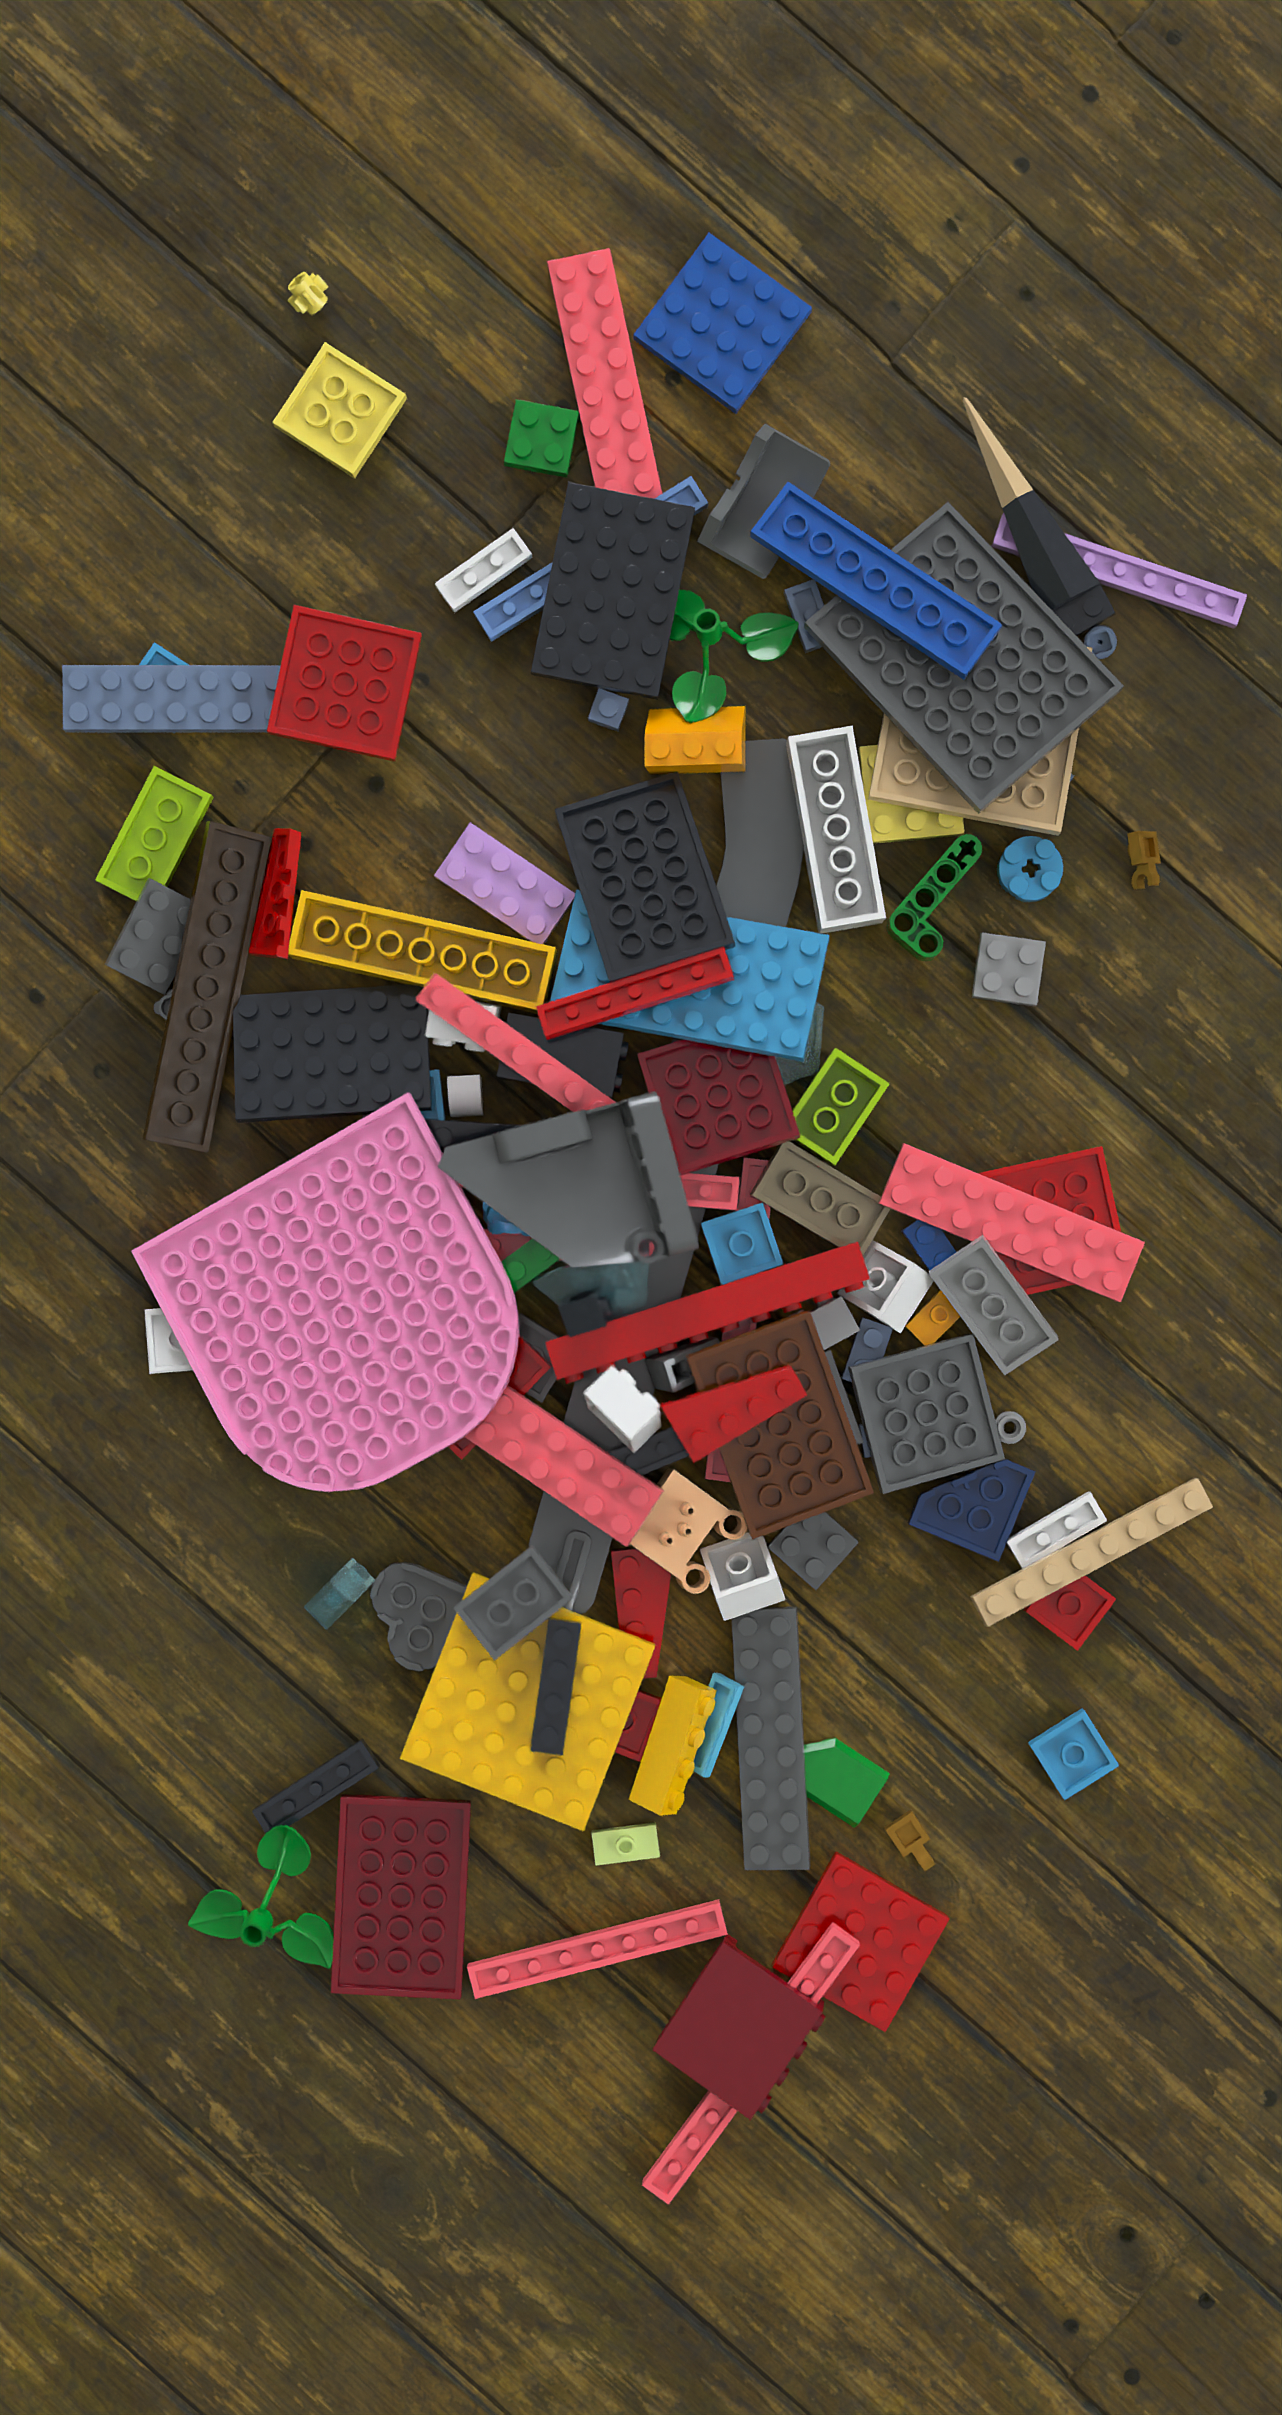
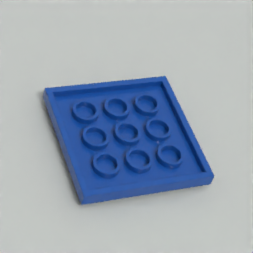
M708 233L633 334V340L737 414L811 314L812 307L711 233Z

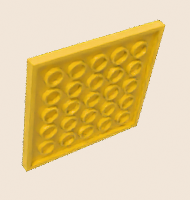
M473 1572L462 1600L488 1581L489 1578ZM563 1607L550 1616L552 1618L582 1622L563 1756L532 1752L530 1747L549 1618L494 1661L457 1613L400 1759L584 1831L654 1651L655 1644Z

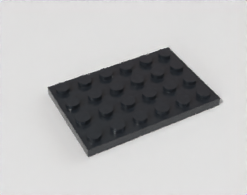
M568 482L531 675L658 700L695 507Z
M677 771L554 809L609 983L723 946L725 950L736 947Z
M406 984L240 995L239 1002L233 1010L236 1121L238 1123L369 1115L406 1093L412 1095L420 1111H432L429 1037L425 1036L428 1008L416 1000L424 987Z

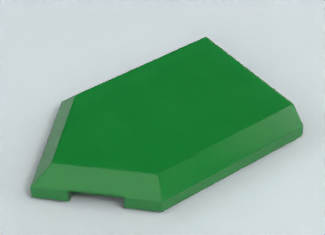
M836 1737L805 1744L807 1797L855 1828L886 1783L890 1773Z

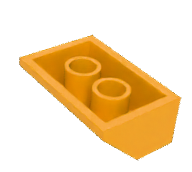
M745 706L721 707L711 717L693 723L686 722L677 708L649 709L645 730V768L650 774H670L676 771L678 773L746 772Z

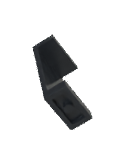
M508 1013L507 1025L606 1096L613 1099L614 1092L620 1093L623 1074L617 1073L619 1060L626 1061L629 1042L623 1041L624 1033L586 1027L546 1040L540 1018ZM500 1060L497 1074L499 1079L532 1083Z

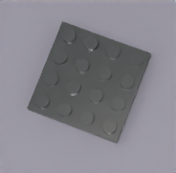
M965 1334L848 1367L880 1493L885 1494L1005 1459L974 1334Z

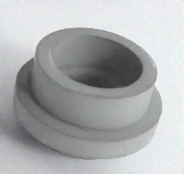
M1006 1411L996 1417L995 1421L1000 1441L1013 1444L1023 1438L1026 1432V1424L1022 1416L1012 1411ZM1008 1421H1012L1015 1426L1011 1433H1006L1003 1428L1004 1424Z

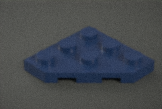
M1007 1459L988 1464L919 1493L907 1523L999 1562L1035 1471Z

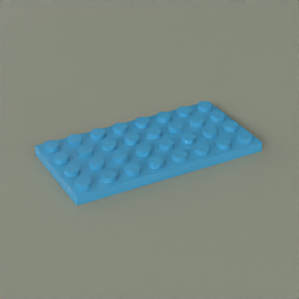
M576 890L550 1002L609 983L579 890ZM727 917L736 946L725 950L734 975L733 981L599 1024L804 1062L829 943V935Z

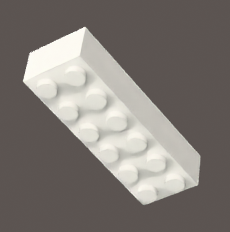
M853 726L789 736L786 746L818 933L822 934L880 924L885 920L886 915Z

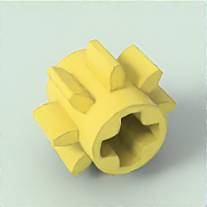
M302 272L288 286L289 291L293 294L288 301L297 312L301 311L304 314L307 310L310 315L315 314L328 300L323 293L328 286L318 274L315 276L312 273L309 276L306 272Z

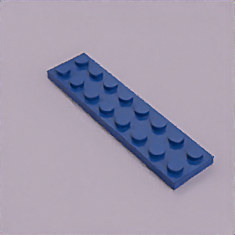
M789 482L786 483L751 530L750 537L963 680L1002 627L1000 622Z

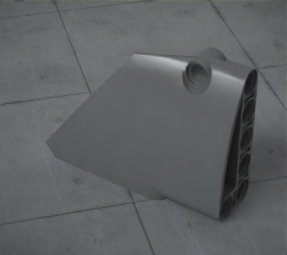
M656 1092L587 1111L585 1109L449 1146L445 1148L438 1164L439 1169L571 1267L628 1262L653 1263L663 1258L698 1249L696 1232L661 1104ZM645 1238L650 1239L654 1244L653 1253L648 1257H643L638 1251L639 1243Z

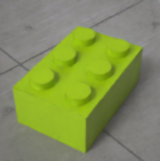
M835 1047L792 1110L801 1138L793 1141L830 1166H835L889 1086V1083Z

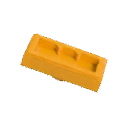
M939 1290L907 1322L905 1327L926 1346L935 1343L960 1318V1315L942 1291Z

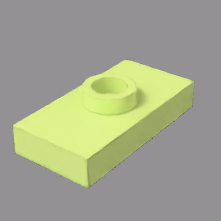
M656 1822L592 1830L595 1865L660 1857Z

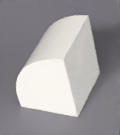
M480 1075L447 1076L451 1117L483 1116L482 1077Z

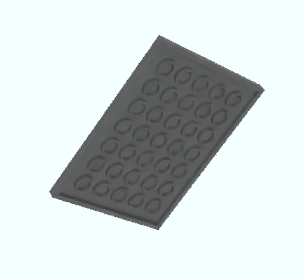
M947 502L892 548L891 551L1002 624L998 634L964 680L839 596H835L805 622L804 628L979 814L1121 692L1124 686L957 510Z

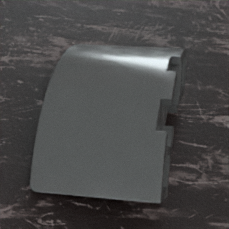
M764 424L754 436L736 472L740 480H735L730 490L726 489L720 501L710 513L697 542L753 574L766 578L778 561L779 556L750 537L751 530L787 482L814 498L830 467V461L769 425Z

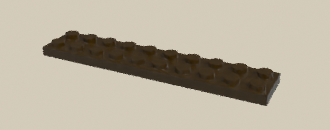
M213 821L206 822L143 1140L203 1152L209 1151L233 1032V1010L239 1002L272 837Z

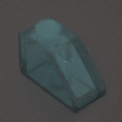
M351 1558L304 1608L327 1630L371 1586L375 1579L364 1566Z

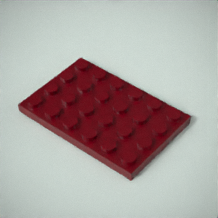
M342 1794L340 1800L331 1993L461 2000L471 1800Z

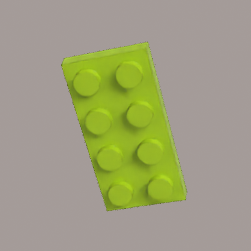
M154 766L95 880L136 902L148 878L168 887L214 797Z

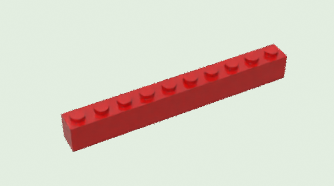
M854 1242L609 1321L606 1327L573 1337L566 1335L547 1341L545 1344L557 1380L564 1378L567 1384L584 1378L583 1371L595 1368L598 1374L607 1371L611 1366L616 1368L614 1361L627 1358L629 1364L647 1358L645 1351L658 1348L659 1353L678 1348L676 1341L689 1338L690 1343L709 1338L707 1331L720 1328L721 1333L740 1328L738 1321L751 1318L752 1323L771 1318L769 1311L782 1308L783 1313L800 1309L802 1308L800 1301L813 1298L814 1303L833 1298L831 1291L844 1288L845 1293L862 1289L864 1288L863 1281L869 1280L870 1277L859 1243Z

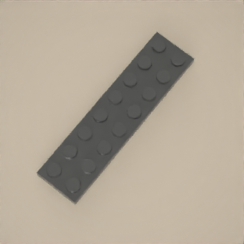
M764 1607L732 1618L735 1682L744 1686L736 1707L745 1870H809L811 1865L797 1607Z

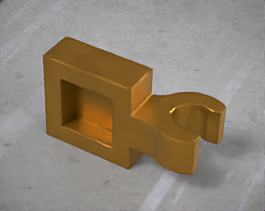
M1156 831L1128 833V854L1131 858L1132 866H1137V870L1132 876L1133 888L1145 889V877L1148 879V886H1158L1160 878L1156 870V864L1161 862Z
M909 1810L884 1827L903 1857L912 1852L924 1871L935 1865L933 1858L923 1845L930 1840V1837L912 1810Z

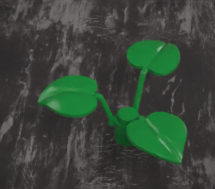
M679 590L670 640H683L692 630L696 632L698 640L702 643L703 673L701 674L696 671L684 673L677 678L672 689L674 704L684 720L693 723L711 717L722 707L726 699L727 690L724 679L717 675L708 676L709 645H713L721 639L722 632L727 633L739 644H747V652L753 659L769 662L780 658L788 650L798 630V621L789 616L776 613L754 614L743 621L741 632L744 637H740L728 627L727 622L720 623L717 612L712 609H705L701 597L691 591Z
M288 1825L276 1826L263 1836L257 1849L260 1865L266 1869L276 1870L260 1907L252 1910L249 1914L247 1910H242V1902L238 1896L227 1890H213L202 1898L189 1920L188 1926L219 1938L234 1939L241 1937L245 1944L253 1947L261 1945L266 1937L273 1938L276 1933L285 1929L282 1934V1945L288 1955L300 1962L320 1965L330 1969L333 1959L334 1934L329 1924L323 1918L316 1914L303 1913L298 1917L296 1923L293 1920H287L274 1928L272 1927L273 1917L266 1908L281 1876V1872L289 1876L300 1875L307 1869L311 1860V1852L307 1842L293 1827Z

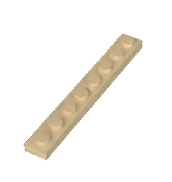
M1193 1478L970 1596L984 1625L989 1627L1213 1508L1199 1479Z

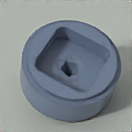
M1096 625L1085 634L1084 645L1093 648L1092 653L1098 659H1104L1114 652L1117 639L1110 627Z

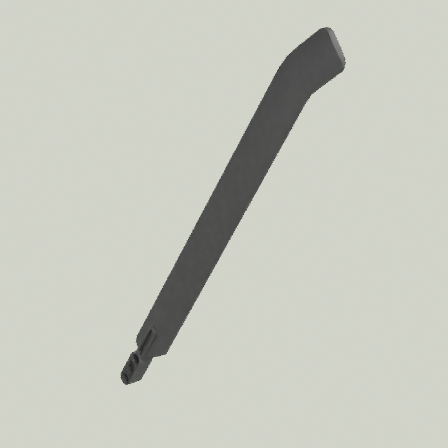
M782 738L746 741V772H721L726 848L716 887L726 917L786 927L798 886L804 850L786 746L787 740ZM673 1038L672 1043L683 1039ZM718 1164L691 1173L715 1175ZM689 1207L698 1238L706 1208ZM694 1250L663 1258L653 1263L628 1262L608 1264L601 1292L603 1296L607 1295L611 1302L613 1313L610 1315L609 1321L680 1299ZM658 1348L645 1351L646 1357L659 1352ZM627 1358L614 1361L615 1369L618 1372L624 1369L636 1381L634 1386L642 1395L647 1392L653 1396L655 1388L645 1358L629 1364ZM592 1368L583 1371L584 1378L575 1381L563 1423L606 1452H610L625 1446V1444L588 1409L584 1392L606 1372L597 1374L596 1369ZM544 1491L529 1541V1547L532 1545L535 1547L573 1596V1599L564 1605L563 1608L578 1614L586 1613L594 1603L612 1537Z

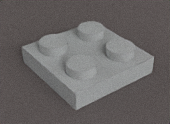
M981 933L971 998L1037 1006L1046 942Z

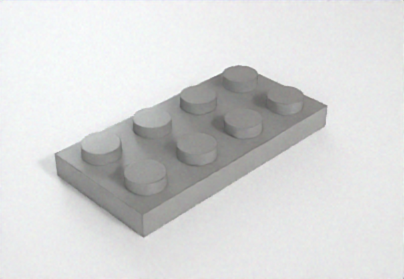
M983 1235L929 1270L930 1277L1004 1375L1059 1340L1057 1334Z

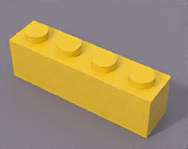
M669 1676L629 1797L630 1801L658 1815L677 1814V1811L684 1802L683 1792L687 1780L694 1771V1759L697 1750L704 1741V1728L707 1719L715 1707L716 1689L686 1676Z

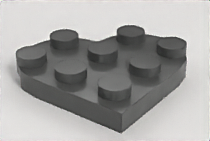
M394 1562L380 1572L373 1582L370 1596L373 1608L378 1614L377 1616L390 1626L387 1641L396 1662L406 1669L423 1671L437 1665L457 1614L454 1607L462 1601L467 1588L466 1585L420 1565L408 1562Z

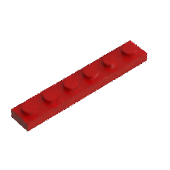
M723 946L536 1006L546 1040L733 981L734 975Z

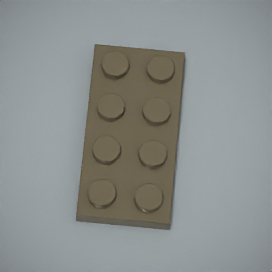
M791 1142L778 1145L750 1193L751 1196L838 1248L858 1242L863 1256L890 1211V1208L878 1204L881 1198L879 1195Z

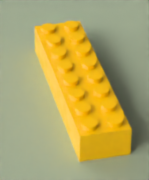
M301 890L290 937L288 955L293 959L420 987H425L433 974L436 973L471 999L538 1014L536 1006L546 1003L557 950L556 947Z

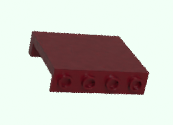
M728 1934L724 1936L662 2030L652 2050L751 2120L757 2111L762 2114L772 2098L768 2093L774 2084L780 2087L790 2071L786 2066L792 2057L798 2060L808 2044L804 2039L810 2030L816 2033L823 2023L825 2015L822 2012L825 2002L821 1999L818 2004L738 1949L736 1947L737 1940Z

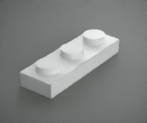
M512 528L437 581L435 586L455 613L530 560L532 553L514 528Z
M1088 1491L1009 1537L1007 1544L1023 1569L1106 1522L1107 1519L1091 1492Z

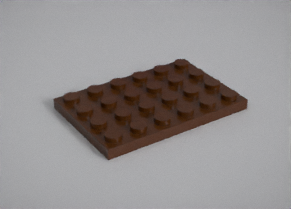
M809 1310L686 1355L697 1390L700 1393L719 1388L718 1386L736 1383L748 1379V1377L787 1365L792 1367L807 1393V1396L719 1447L752 1540L874 1493Z

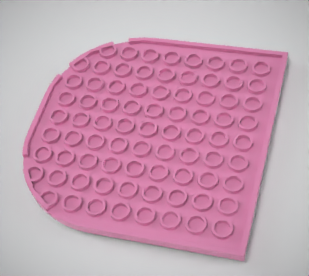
M410 1093L404 1094L131 1251L230 1439L244 1455L247 1454L255 1463L260 1465L263 1471L297 1487L326 1492L361 1489L389 1479L466 1436L490 1413L501 1397L514 1367L518 1348L519 1322L516 1299L511 1282L460 1184L438 1168L443 1153Z

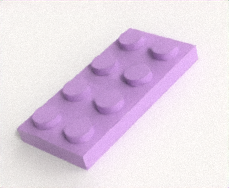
M471 822L434 875L435 878L528 941L545 944L573 903L575 897L573 891Z

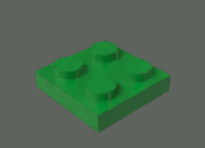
M516 399L504 465L567 478L579 411Z

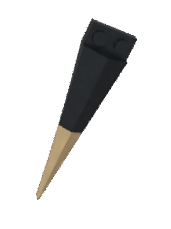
M964 397L963 403L1032 590L1076 636L1114 616L1116 613L1098 579L973 405Z

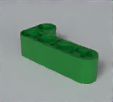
M965 834L957 838L896 908L887 921L886 928L891 938L920 961L932 960L943 948L942 936L925 920L980 857L982 845L980 840L974 835ZM966 845L969 846L971 851L957 864L954 859L961 852L962 848L966 847ZM941 868L949 870L952 874V881L949 883L941 882L937 878V870ZM920 892L928 894L931 898V906H919L915 899L916 894ZM900 916L907 918L910 922V930L906 932L897 930L894 924L895 918ZM924 937L930 938L935 945L934 951L931 953L923 952L919 947V940Z

